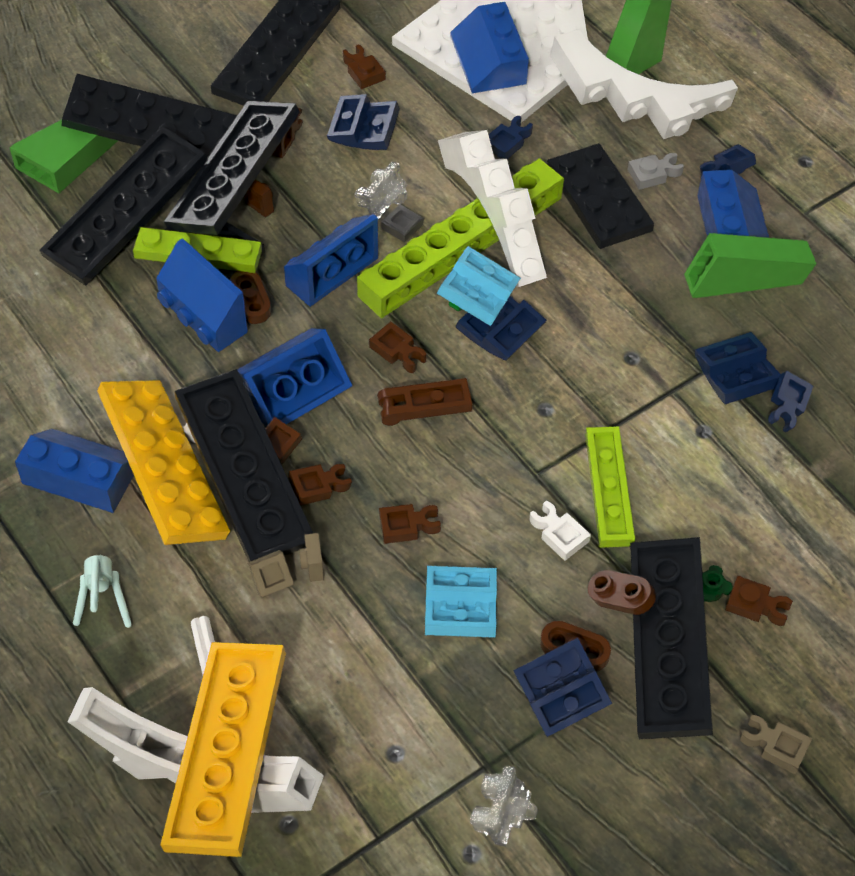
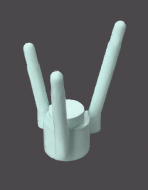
M90 556L84 561V574L80 576V590L73 620L75 626L80 625L88 589L91 590L90 610L91 612H96L98 609L99 592L107 590L109 585H112L125 627L130 628L132 625L119 583V572L112 571V561L107 556Z

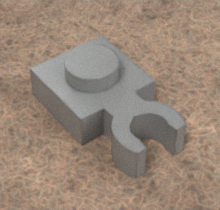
M669 153L661 160H658L656 155H651L629 161L627 170L640 190L666 183L667 176H681L684 165H674L678 155L676 153Z

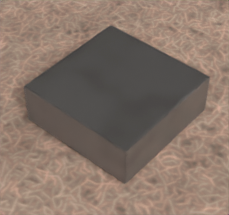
M401 204L381 221V229L404 243L423 226V217Z

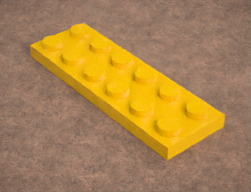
M161 381L101 382L97 392L164 545L226 540L230 529Z
M211 643L160 844L164 852L231 857L242 856L286 656L283 645Z

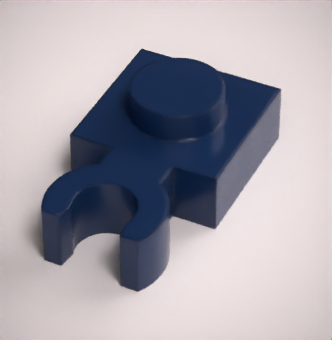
M518 115L511 120L510 127L503 124L499 125L488 134L493 154L500 159L511 157L523 147L524 139L531 136L533 124L529 123L525 127H520L521 116Z
M737 144L715 155V161H708L700 165L701 176L703 171L733 170L737 174H741L745 169L756 164L755 154Z
M789 371L780 374L771 398V402L777 404L778 408L770 413L768 423L773 424L782 417L785 421L783 431L788 432L793 429L797 423L796 416L805 412L814 386Z

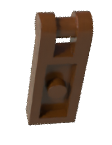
M467 378L385 388L377 394L378 403L383 407L380 413L382 423L387 426L396 425L403 420L472 412V400ZM397 402L405 403V405L395 406Z

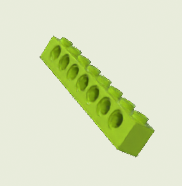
M540 158L529 165L523 166L519 172L512 176L515 188H528L535 216L562 199L564 178ZM478 197L467 206L457 209L447 219L434 224L427 232L411 239L404 247L388 254L373 267L362 271L357 276L358 298L382 319L448 275L467 246L481 253L499 241L491 220Z

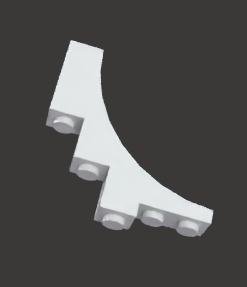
M580 29L555 36L550 57L581 105L598 102L606 97L622 122L639 119L647 114L663 139L685 134L689 130L692 119L697 120L706 114L726 110L731 106L738 89L733 80L707 85H680L643 77L626 70L608 59L589 42Z
M487 130L463 132L438 140L445 169L453 170L467 182L490 218L500 240L510 271L521 278L516 287L547 278L532 220L536 218L528 188L514 187L507 159L494 158Z
M93 687L83 688L68 723L115 755L113 762L138 780L168 778L176 784L188 736L169 730L137 715ZM264 755L251 813L311 811L324 775L299 756Z

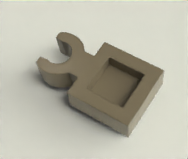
M752 715L748 725L755 728L758 734H751L744 730L740 741L749 747L761 746L765 748L761 758L796 774L812 738L780 722L777 723L773 730L768 727L763 718Z

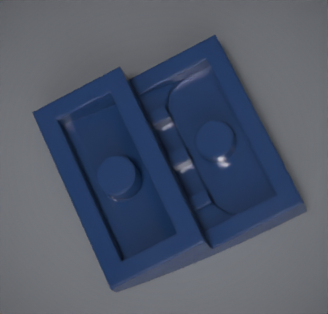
M367 94L340 96L327 134L328 140L349 147L388 150L400 110L397 101L370 103Z
M510 296L491 326L470 313H466L457 322L455 327L489 353L507 361L547 320L525 300L519 304Z
M752 332L695 349L696 359L704 375L724 404L775 389L780 373L766 359L767 348Z
M578 637L513 670L547 737L612 704Z

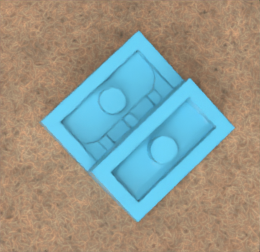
M467 246L452 271L441 284L437 294L491 326L521 278Z
M427 566L425 635L496 637L497 568Z

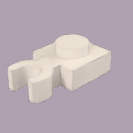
M548 501L543 503L542 510L547 514L545 517L539 516L535 511L530 512V523L535 528L545 529L542 531L541 539L564 561L590 542L591 534L568 513L559 518L556 515V508L552 503Z

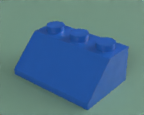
M506 2L478 6L450 32L451 40L472 94L527 84L529 58Z
M733 170L703 171L697 196L707 236L709 233L769 238L757 189Z
M371 214L352 218L344 225L338 226L321 241L315 242L298 257H293L284 266L286 287L311 307L377 260L378 217Z
M183 238L177 241L156 277L159 291L157 292V297L165 308L170 307L177 314V317L184 326L193 328L205 345L210 344L217 352H220L248 332L243 292Z
M311 328L237 369L257 414L265 427L268 426L274 417L288 424L353 386L326 329Z
M55 429L30 435L15 460L22 484L114 513L134 477L124 451Z

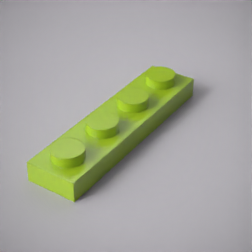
M140 227L133 249L135 259L166 262L177 241L183 238L217 269L256 273L262 245L258 241Z
M619 426L586 428L585 438L599 548L630 547V543L635 542Z

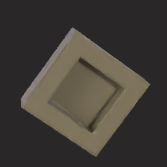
M318 533L305 534V548L299 549L301 570L308 569L310 582L324 580Z
M280 550L247 563L258 595L261 597L294 585L284 554Z

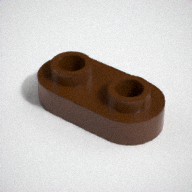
M235 272L231 276L230 281L243 292L246 322L250 324L265 322L271 315V305L260 276L257 273Z
M603 570L596 573L590 579L587 588L589 596L598 606L634 615L647 612L653 606L656 599L654 588L645 578L611 570ZM638 589L634 595H631L632 591Z
M553 621L543 628L540 645L545 654L560 647L555 646L552 643L553 641L558 640L565 644L578 637L586 654L594 653L597 656L595 659L589 658L594 670L597 672L607 666L611 647L603 636L563 621Z

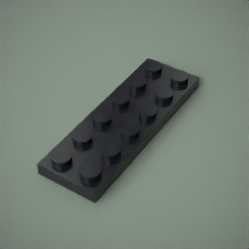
M279 0L210 85L211 94L243 106L247 101L269 102L340 10V0Z
M76 74L62 116L61 126L141 147L163 126L205 152L208 158L237 115Z
M247 101L208 157V161L200 168L164 220L169 231L218 235L299 115L300 111L296 103Z
M162 126L39 250L42 256L86 286L139 232L140 227H144L208 161L206 153Z
M237 369L176 390L175 399L248 562L278 550L282 551L285 556L305 548L304 535L313 534V531Z
M700 537L630 543L631 575L645 578L656 593L655 602L647 612L639 615L633 614L639 739L713 735ZM638 589L632 591V595H634L638 591Z

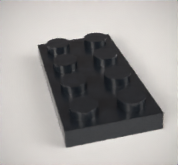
M600 143L547 160V165L564 178L562 192L599 249L653 232L654 222Z

